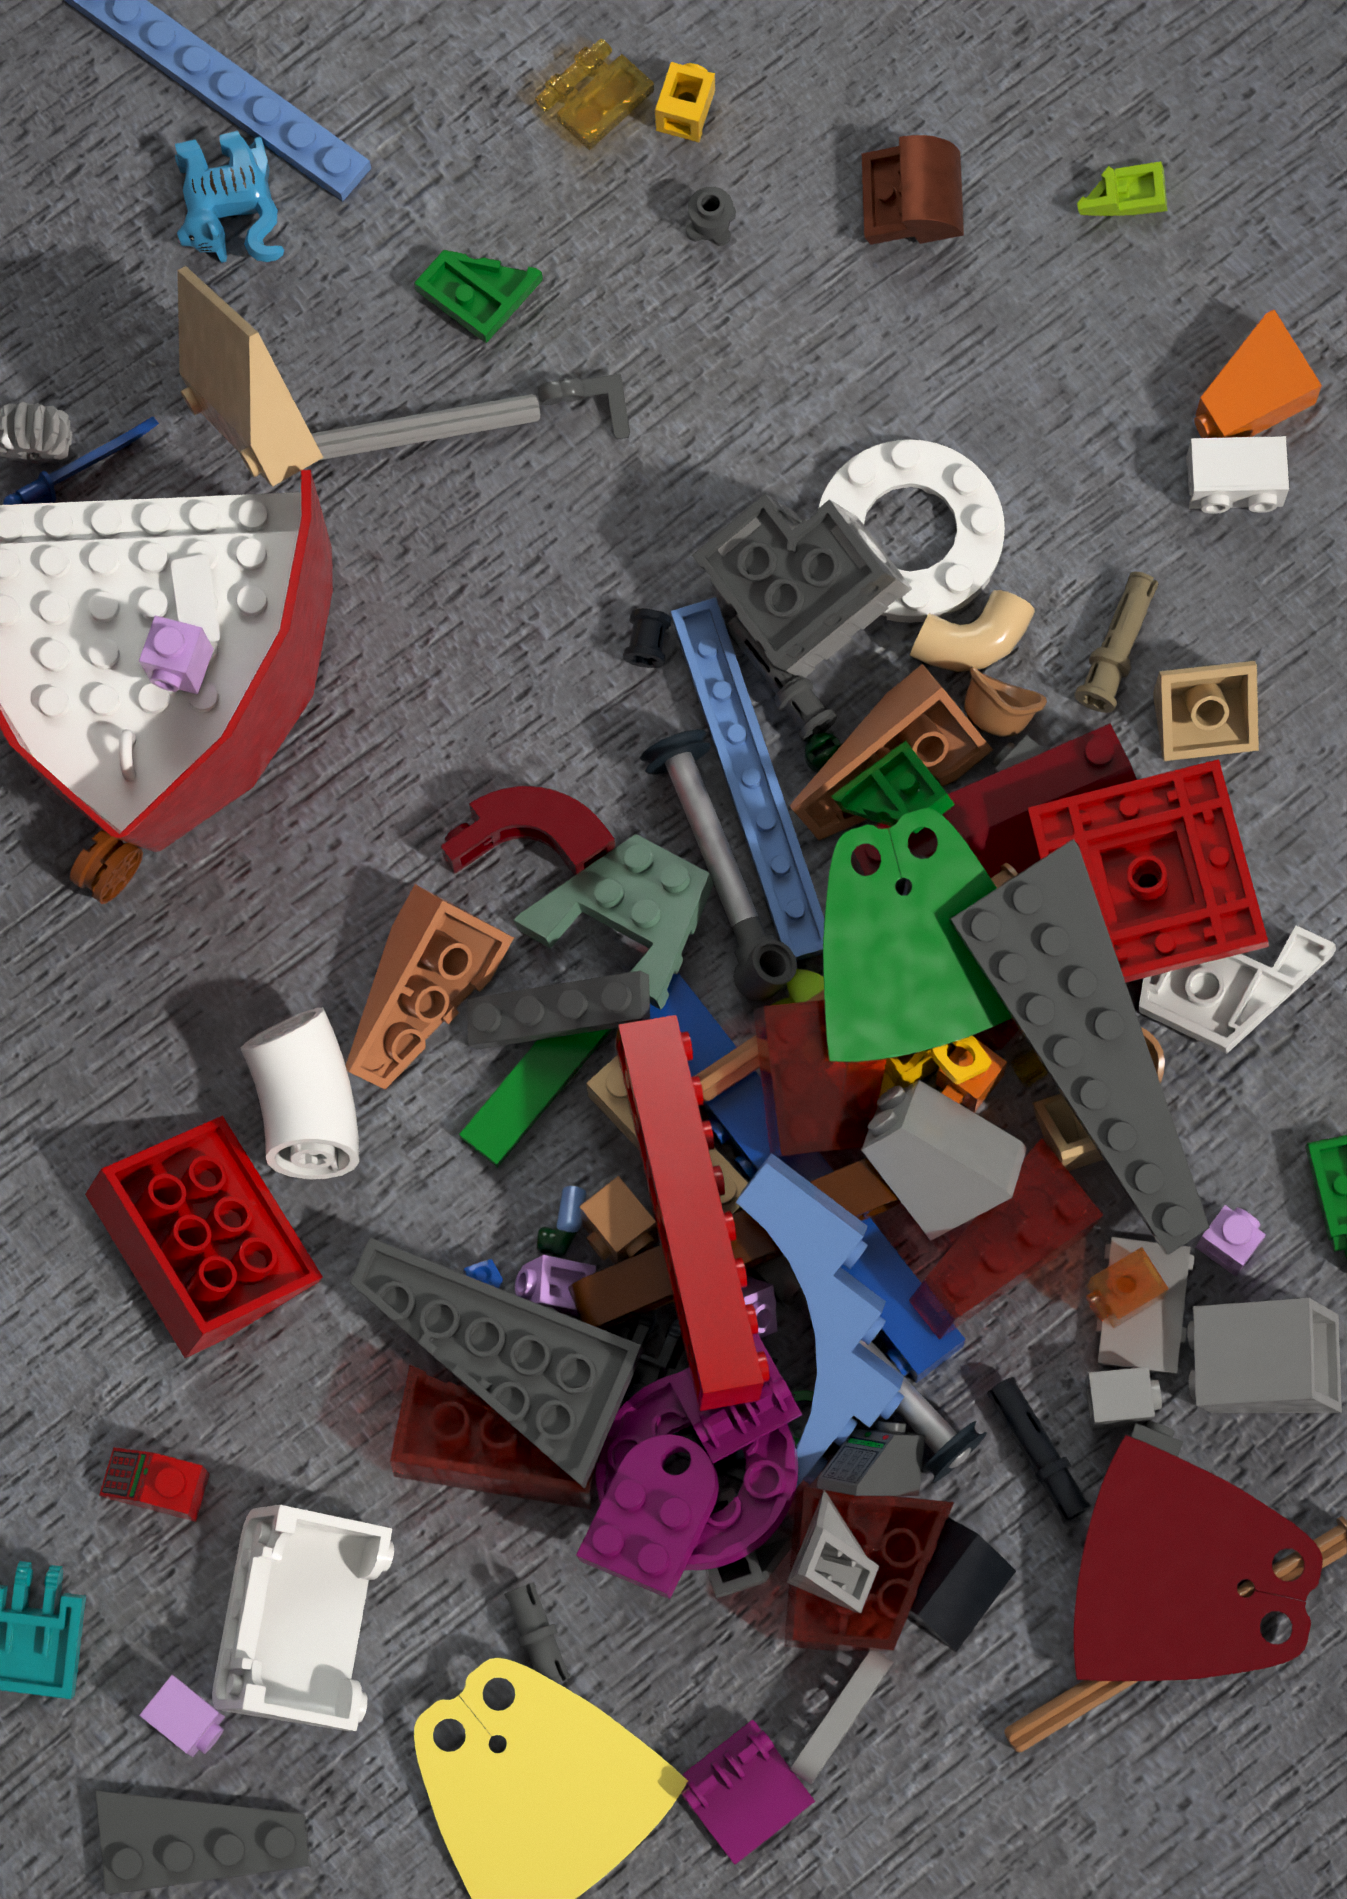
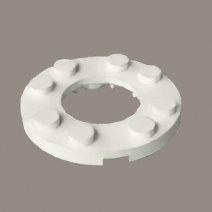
M896 440L866 449L845 463L828 483L819 507L830 499L856 515L864 524L866 514L875 501L891 490L914 487L944 500L954 515L957 529L953 547L943 560L928 569L911 572L899 570L912 590L901 599L897 598L888 606L889 609L882 614L887 616V620L896 622H924L929 613L941 618L958 611L975 599L986 587L1001 556L1005 530L1004 516L1001 503L993 485L978 466L967 457L951 448L933 442Z

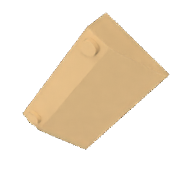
M187 266L179 269V370L187 388L180 392L193 415L195 416L201 412L240 453L251 475L256 477L261 474L272 487L322 459L323 456L258 331Z

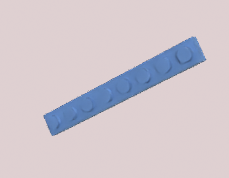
M64 0L253 138L262 137L264 146L342 202L371 170L370 160L149 1Z
M715 597L672 610V622L778 939L791 949L795 955L796 962L823 954L825 919L717 599Z

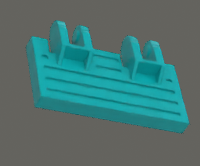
M19 1561L15 1572L11 1609L6 1608L8 1586L0 1585L1 1691L72 1699L75 1696L86 1595L64 1593L61 1596L63 1566L50 1565L46 1573L43 1609L28 1607L33 1579L31 1562Z

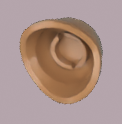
M973 666L969 670L971 680L965 696L964 709L969 719L987 733L1000 737L1015 736L1024 730L1034 715L1041 711L1047 703L1046 697L1041 693L1004 683L981 673Z

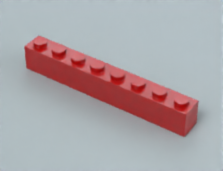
M677 1015L618 1024L615 1046L699 1411L759 1401L763 1384L770 1379L769 1366L765 1352H756L753 1335L758 1334L757 1315L753 1304L745 1305L741 1289L747 1287L746 1269L742 1257L734 1258L731 1242L736 1241L735 1223L731 1211L723 1212L720 1196L725 1195L724 1177L720 1165L712 1166L709 1150H714V1137L710 1121L701 1120L698 1108L704 1102L700 1078L698 1075L691 1076L688 1061L693 1060L690 1035L688 1031L680 1032Z

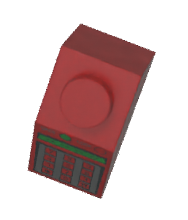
M113 1447L99 1496L196 1522L210 1473L203 1465L153 1452Z

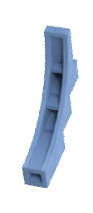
M771 1153L743 1189L736 1203L768 1232L789 1261L806 1297L815 1333L817 1376L811 1413L804 1432L796 1444L798 1456L797 1488L803 1480L810 1485L817 1478L828 1462L822 1455L832 1442L841 1446L858 1424L852 1418L853 1416L870 1428L879 1415L887 1420L893 1414L904 1398L898 1392L904 1376L859 1343L862 1340L869 1345L886 1322L880 1316L886 1301L841 1268L843 1264L851 1269L868 1245L862 1241V1238L868 1226Z

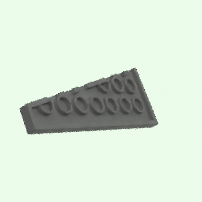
M1072 839L950 918L949 921L1163 1252L1169 1255L1210 1227L1080 848L1075 840Z

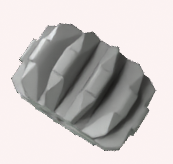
M21 402L18 405L10 403L4 405L0 409V456L6 457L11 462H24L25 465L29 463L43 465L44 463L55 464L68 457L72 441L69 415L62 410H57L54 406H43L39 403L27 404Z

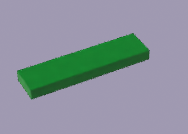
M612 1029L537 1040L459 1134L460 1139L498 1168Z

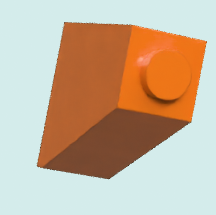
M1275 310L1264 315L1200 397L1194 422L1201 438L1252 437L1316 404L1322 385Z

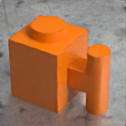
M978 1039L976 1040L991 1059V1065L988 1070L960 1084L953 1083L941 1068L938 1069L936 1084L943 1089L942 1094L959 1104L962 1103L974 1113L1003 1078L1007 1061ZM957 1046L949 1056V1059L958 1066L966 1067L973 1063L971 1053L961 1046Z

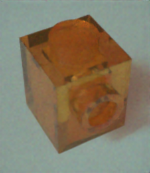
M1143 1247L1091 1277L1087 1286L1091 1293L1086 1295V1298L1095 1315L1101 1321L1108 1318L1113 1328H1116L1164 1299L1169 1288Z

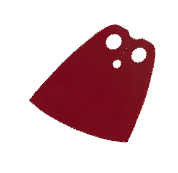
M1125 1435L1103 1479L1082 1554L1074 1613L1076 1679L1090 1681L1201 1679L1265 1669L1298 1657L1305 1650L1308 1643L1311 1620L1306 1613L1305 1601L1308 1594L1319 1584L1323 1565L1320 1549L1294 1523L1237 1486L1164 1450ZM1293 1549L1302 1556L1304 1570L1298 1579L1283 1581L1275 1575L1272 1569V1561L1280 1550ZM1243 1579L1252 1581L1255 1590H1257L1250 1597H1242L1237 1592V1585ZM1272 1611L1284 1613L1292 1624L1290 1637L1281 1644L1267 1642L1260 1632L1262 1618Z

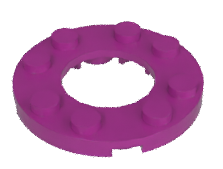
M675 1374L645 1386L618 1410L602 1447L599 1463H596V1486L600 1502H602L623 1458L633 1447L648 1438L658 1435H672L679 1430L693 1426L668 1378ZM788 1424L742 1448L746 1458V1472L742 1487L737 1497L723 1510L710 1515L684 1570L713 1569L738 1561L759 1548L780 1526L792 1504L798 1480L797 1450Z

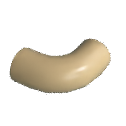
M994 590L981 615L970 624L959 625L951 623L929 613L916 638L910 656L928 665L955 672L969 671L971 666L977 669H984L1010 654L1026 632L1035 610L1030 603L1015 594Z

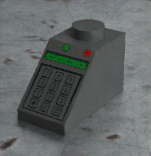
M876 1420L875 1428H855L818 1477L817 1489L854 1496H919L925 1435L905 1432L906 1423L890 1420Z

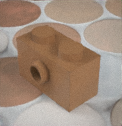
M619 1176L579 1206L583 1227L589 1233L586 1239L603 1261L609 1258L615 1265L654 1248L653 1245L658 1242L656 1221Z

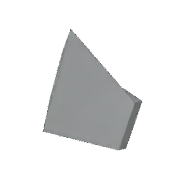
M823 1490L787 1583L851 1611L861 1613L879 1565L866 1556L827 1492Z

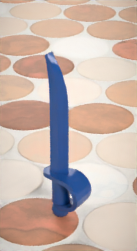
M152 416L128 432L50 474L45 470L40 472L38 479L16 490V493L7 495L3 505L55 503L54 485L123 449L145 435L159 423Z

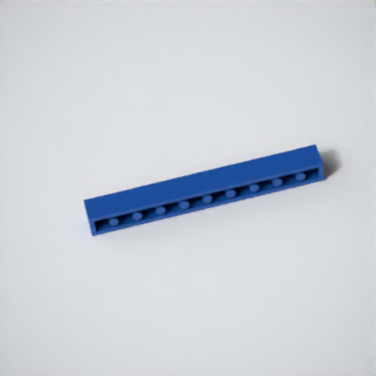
M679 973L673 974L667 988L669 997L665 1006L660 1010L650 1004V1019L677 1015L680 1032L688 1031L690 1035L693 1060L688 1061L691 1076H695L737 1047ZM756 1071L712 1100L704 1101L703 1105H700L709 1116L707 1120L710 1121L713 1137L721 1145L728 1141L739 1155L734 1159V1162L748 1181L753 1178L771 1153L809 1182L834 1172ZM868 1218L862 1221L868 1226L862 1238V1241L868 1245L851 1269L843 1264L841 1268L886 1301L883 1312L880 1315L886 1322L878 1333L890 1349L885 1353V1356L903 1376L909 1374L917 1383L962 1349L965 1338L873 1220Z

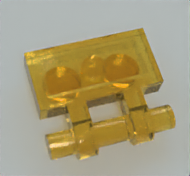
M599 39L590 48L583 47L574 56L575 62L561 75L555 73L545 82L546 88L535 97L537 104L546 112L557 102L564 103L565 106L557 112V121L588 150H591L654 92V82L623 54L618 56L610 65L603 61L612 53L610 45L604 39ZM587 75L594 77L580 92L574 88Z

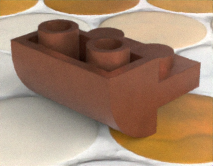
M909 135L899 137V146L861 153L864 238L870 245L915 237L922 244L964 236L960 150L953 143L935 136Z

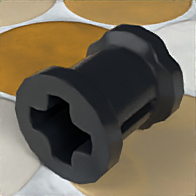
M647 608L632 610L629 620L633 624L630 646L624 649L623 659L639 667L658 668L664 666L666 656L662 653L665 630L671 626L672 618L662 611Z

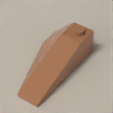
M922 664L883 696L789 806L814 836L821 840L867 820L866 818L843 812L831 795L904 741L910 745L941 786L956 781L993 751V749Z
M415 884L391 927L345 1065L347 1071L386 1090L425 1049V1040L443 1022L449 1024L459 1014L456 1008L474 989L480 992L491 981L514 937Z

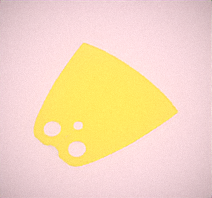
M492 1658L482 1663L468 1675L462 1693L451 1700L442 1699L436 1701L419 1716L414 1726L417 1760L431 1806L445 1844L471 1899H576L615 1868L649 1835L671 1809L688 1782L672 1765L602 1710L539 1672L508 1659ZM501 1677L512 1683L515 1689V1698L510 1707L497 1711L485 1704L482 1692L488 1681ZM451 1718L463 1725L466 1738L464 1744L459 1749L447 1752L436 1746L433 1740V1732L435 1726L440 1721ZM501 1735L506 1739L507 1746L503 1752L494 1753L490 1750L489 1740L491 1736Z

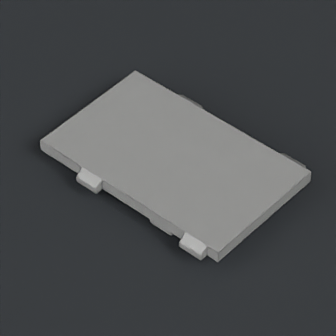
M1111 1237V1244H1105L1104 1259L1109 1260L1103 1316L1097 1317L1096 1332H1101L1097 1364L1130 1369L1149 1367V1371L1177 1375L1180 1343L1185 1344L1187 1328L1182 1327L1188 1270L1193 1271L1194 1255L1190 1254L1191 1247L1181 1246L1167 1255L1156 1242Z

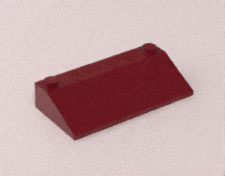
M1111 723L949 793L948 795L955 805L942 815L963 837L990 878L1001 872L1000 867L1004 863L1011 865L1019 874L1041 860L1028 807L1134 781L1137 778ZM882 823L875 825L879 829L892 827ZM924 827L918 833H911L909 835L908 848L911 853L928 857L935 853L938 842L935 833L931 829ZM870 844L857 846L851 855L853 869L863 876L871 875L878 870L881 863V855L878 849Z

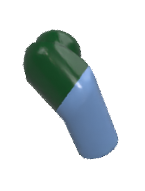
M577 1186L563 1188L556 1229L549 1227L539 1229L536 1247L538 1252L543 1254L553 1253V1257L567 1252L582 1225L579 1206L586 1200V1191Z

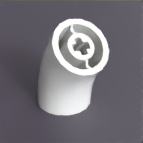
M315 1008L297 1014L273 1025L248 1040L241 1047V1051L250 1069L260 1101L264 1122L267 1164L276 1172L302 1179H328L342 1176L354 1170L359 1163V1135L356 1109L344 1058L324 1008Z

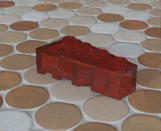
M1041 1138L1023 1160L1012 1198L980 1214L971 1222L917 1288L909 1302L940 1340L1086 1237L1102 1218L1103 1214Z
M409 1365L390 1458L394 1477L591 1510L596 1484V1463L584 1489L480 1397L469 1393L466 1388L451 1382L445 1383L427 1375L426 1371Z

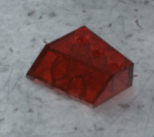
M804 1487L795 1497L790 1573L823 1493L822 1489ZM825 1490L866 1556L879 1565L861 1613L851 1611L789 1584L784 1646L826 1651H893L954 1502L898 1496H854Z

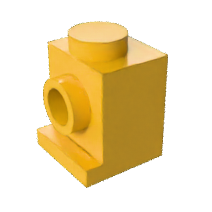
M671 62L655 108L656 131L700 142L702 129L715 93V73L708 72L707 69L698 64L686 63L682 65Z

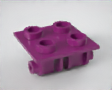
M758 1334L753 1335L756 1352H765L770 1375L769 1381L763 1384L759 1401L699 1411L690 1368L688 1367L668 1378L713 1464L802 1416L786 1382L781 1377Z
M753 1719L682 1774L688 1782L681 1795L734 1865L815 1802L797 1776L790 1771L791 1768L775 1749L773 1742Z

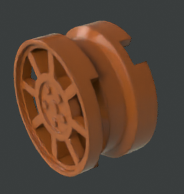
M102 829L92 838L95 844L88 850L83 848L78 855L70 872V881L81 889L88 887L93 891L92 897L101 904H106L113 900L133 878L142 861L143 851L136 845L124 843L122 840L114 838Z

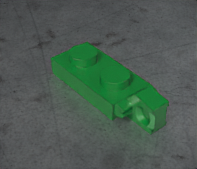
M1347 1135L1309 1142L1306 1144L1305 1149L1328 1240L1331 1241L1334 1252L1344 1250L1347 1260Z

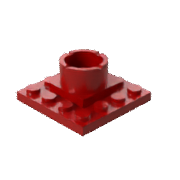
M1219 759L1028 807L1040 859L1072 839L1079 846L1125 982L1269 947ZM1147 885H1153V887L1144 888Z

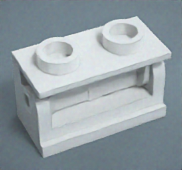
M1286 436L1191 438L1186 456L1189 495H1191L1189 509H1201L1205 513L1216 514L1226 512L1230 508L1249 507V510L1252 512L1263 513L1273 511L1277 507H1283L1289 491Z

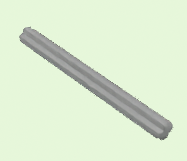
M529 394L311 433L323 456L320 460L537 422L541 414L536 395Z

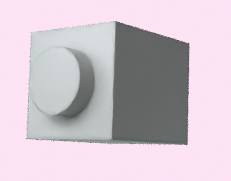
M1149 1367L1090 1372L1085 1379L1091 1430L1134 1426L1136 1423L1145 1425L1146 1421L1154 1419V1410L1162 1409L1160 1384L1158 1380H1150Z

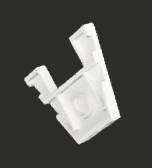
M1295 926L1272 968L1243 954H1238L1143 978L1139 1012L1227 1054L1333 956L1336 951V945L1299 926Z

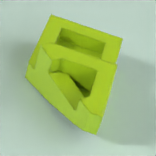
M1162 162L1116 168L1115 170L1108 166L1101 174L1102 180L1086 198L1083 196L1077 203L1079 214L1089 216H1124L1168 211Z

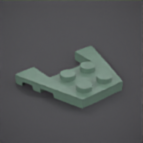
M635 834L518 914L513 921L518 931L551 949L579 914L583 912L649 948L631 972L642 971L649 975L650 1004L661 1010L669 997L667 988L673 974H678L683 962L681 954L689 934L694 935L714 883L709 872Z

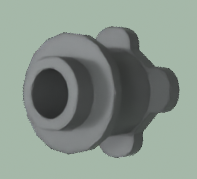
M704 187L697 190L688 202V214L692 221L686 227L688 238L695 242L704 239L713 241L717 246L726 245L731 240L730 222L736 217V210L730 195L718 187Z

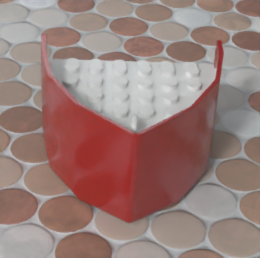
M301 470V492L0 505V729L9 745L56 795L114 838L149 851H162L252 789L312 699L333 593L332 546L311 470ZM208 554L220 640L211 642L214 650L198 694L183 690L173 692L161 689L150 682L139 659L155 615L178 621L170 562L174 559Z

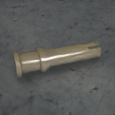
M1136 571L1130 573L1101 647L1096 648L1089 657L1091 667L1084 685L1079 686L1074 694L1076 700L1087 708L1104 713H1110L1115 710L1117 701L1114 697L1122 678L1127 677L1131 670V663L1128 659L1130 651L1138 636L1151 599L1159 585L1157 580H1153L1154 578L1146 573Z

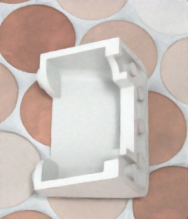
M284 1505L254 1508L249 1512L241 1533L213 1683L212 1703L215 1709L337 1730L357 1731L358 1723L363 1720L366 1713L367 1695L365 1692H362L360 1682L351 1679L368 1582L378 1578L382 1571H387L393 1560L394 1545L390 1541L392 1528Z

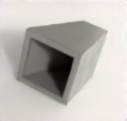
M920 1080L905 1088H902L900 1085L894 1086L878 1099V1106L872 1121L868 1125L869 1130L861 1150L930 1241L1012 1198L1027 1150L1021 1140Z
M1310 1298L1193 1306L1194 1321L1189 1322L1187 1334L1190 1348L1194 1351L1195 1370H1191L1189 1374V1390L1192 1399L1196 1400V1406L1211 1413H1342L1339 1317L1337 1313Z

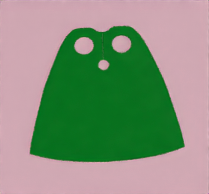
M925 808L905 813L894 826L886 829H879L869 824L850 829L841 835L835 846L828 877L823 935L824 1001L829 1061L860 1062L908 1055L964 1039L1012 1018L949 921L950 918L997 887L959 832L943 815L933 809ZM918 827L931 829L937 837V849L927 859L915 857L908 848L909 835ZM861 844L873 845L881 855V863L878 870L868 876L858 874L851 865L852 852ZM900 878H907L912 884V889L907 895L902 896L895 889V884Z

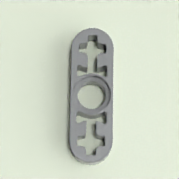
M872 1647L792 1765L790 1771L810 1785L814 1782L894 1661Z

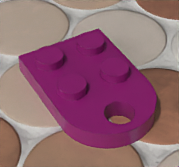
M670 1434L648 1438L633 1447L619 1465L576 1554L579 1561L671 1599L718 1497V1476L706 1452L692 1440ZM683 1452L691 1457L688 1469L682 1474L671 1475L665 1472V1463L671 1455Z

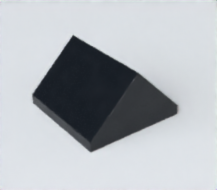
M935 1510L875 1591L953 1651L957 1652L1015 1574L1016 1570L978 1533Z

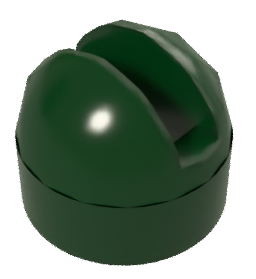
M825 732L812 736L805 746V761L809 768L818 773L842 745L839 739L833 734ZM828 743L833 745V747L814 757L812 752Z

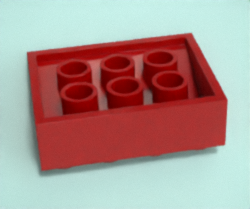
M223 1115L102 1168L85 1193L184 1358L190 1357L227 1339L320 1282L323 1278Z

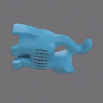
M238 131L221 134L220 145L222 155L229 157L230 161L228 165L215 168L208 167L204 154L196 140L175 144L177 166L180 173H186L183 195L187 215L183 225L177 231L178 241L181 246L193 247L200 253L216 252L220 262H226L225 232L218 218L258 213L260 218L247 231L244 243L248 254L257 261L272 262L281 258L284 254L282 246H266L263 243V238L277 224L278 209L272 200L268 186L270 169L262 137L254 138V142L248 146Z

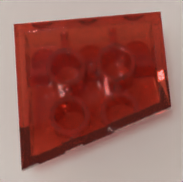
M824 1000L763 1006L754 1010L770 1154L772 1153L776 1157L862 1148L869 1130L868 1125L872 1121L878 1106L877 1101L880 1096L887 1058L860 1062L829 1061Z

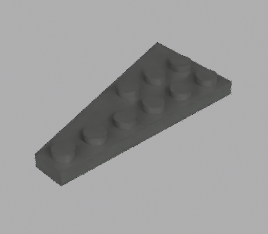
M370 1237L350 1280V1284L585 1489L644 1351L642 1345Z

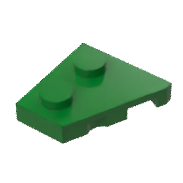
M443 250L414 282L416 292L484 343H487L543 281V275L539 269L528 266V270L524 271L501 266V261L488 258L472 259L463 253Z
M906 741L831 795L843 812L889 826H894L905 813L929 808L942 815L955 805ZM918 827L912 833L916 834L924 827Z

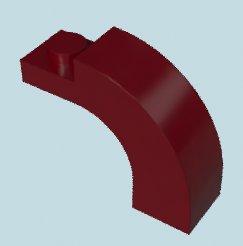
M535 786L503 788L469 803L475 822L471 825L463 823L455 827L446 835V842L441 845L443 858L454 874L495 846L513 839H531L546 844L561 857L574 876L616 848L615 838L588 807L564 793Z

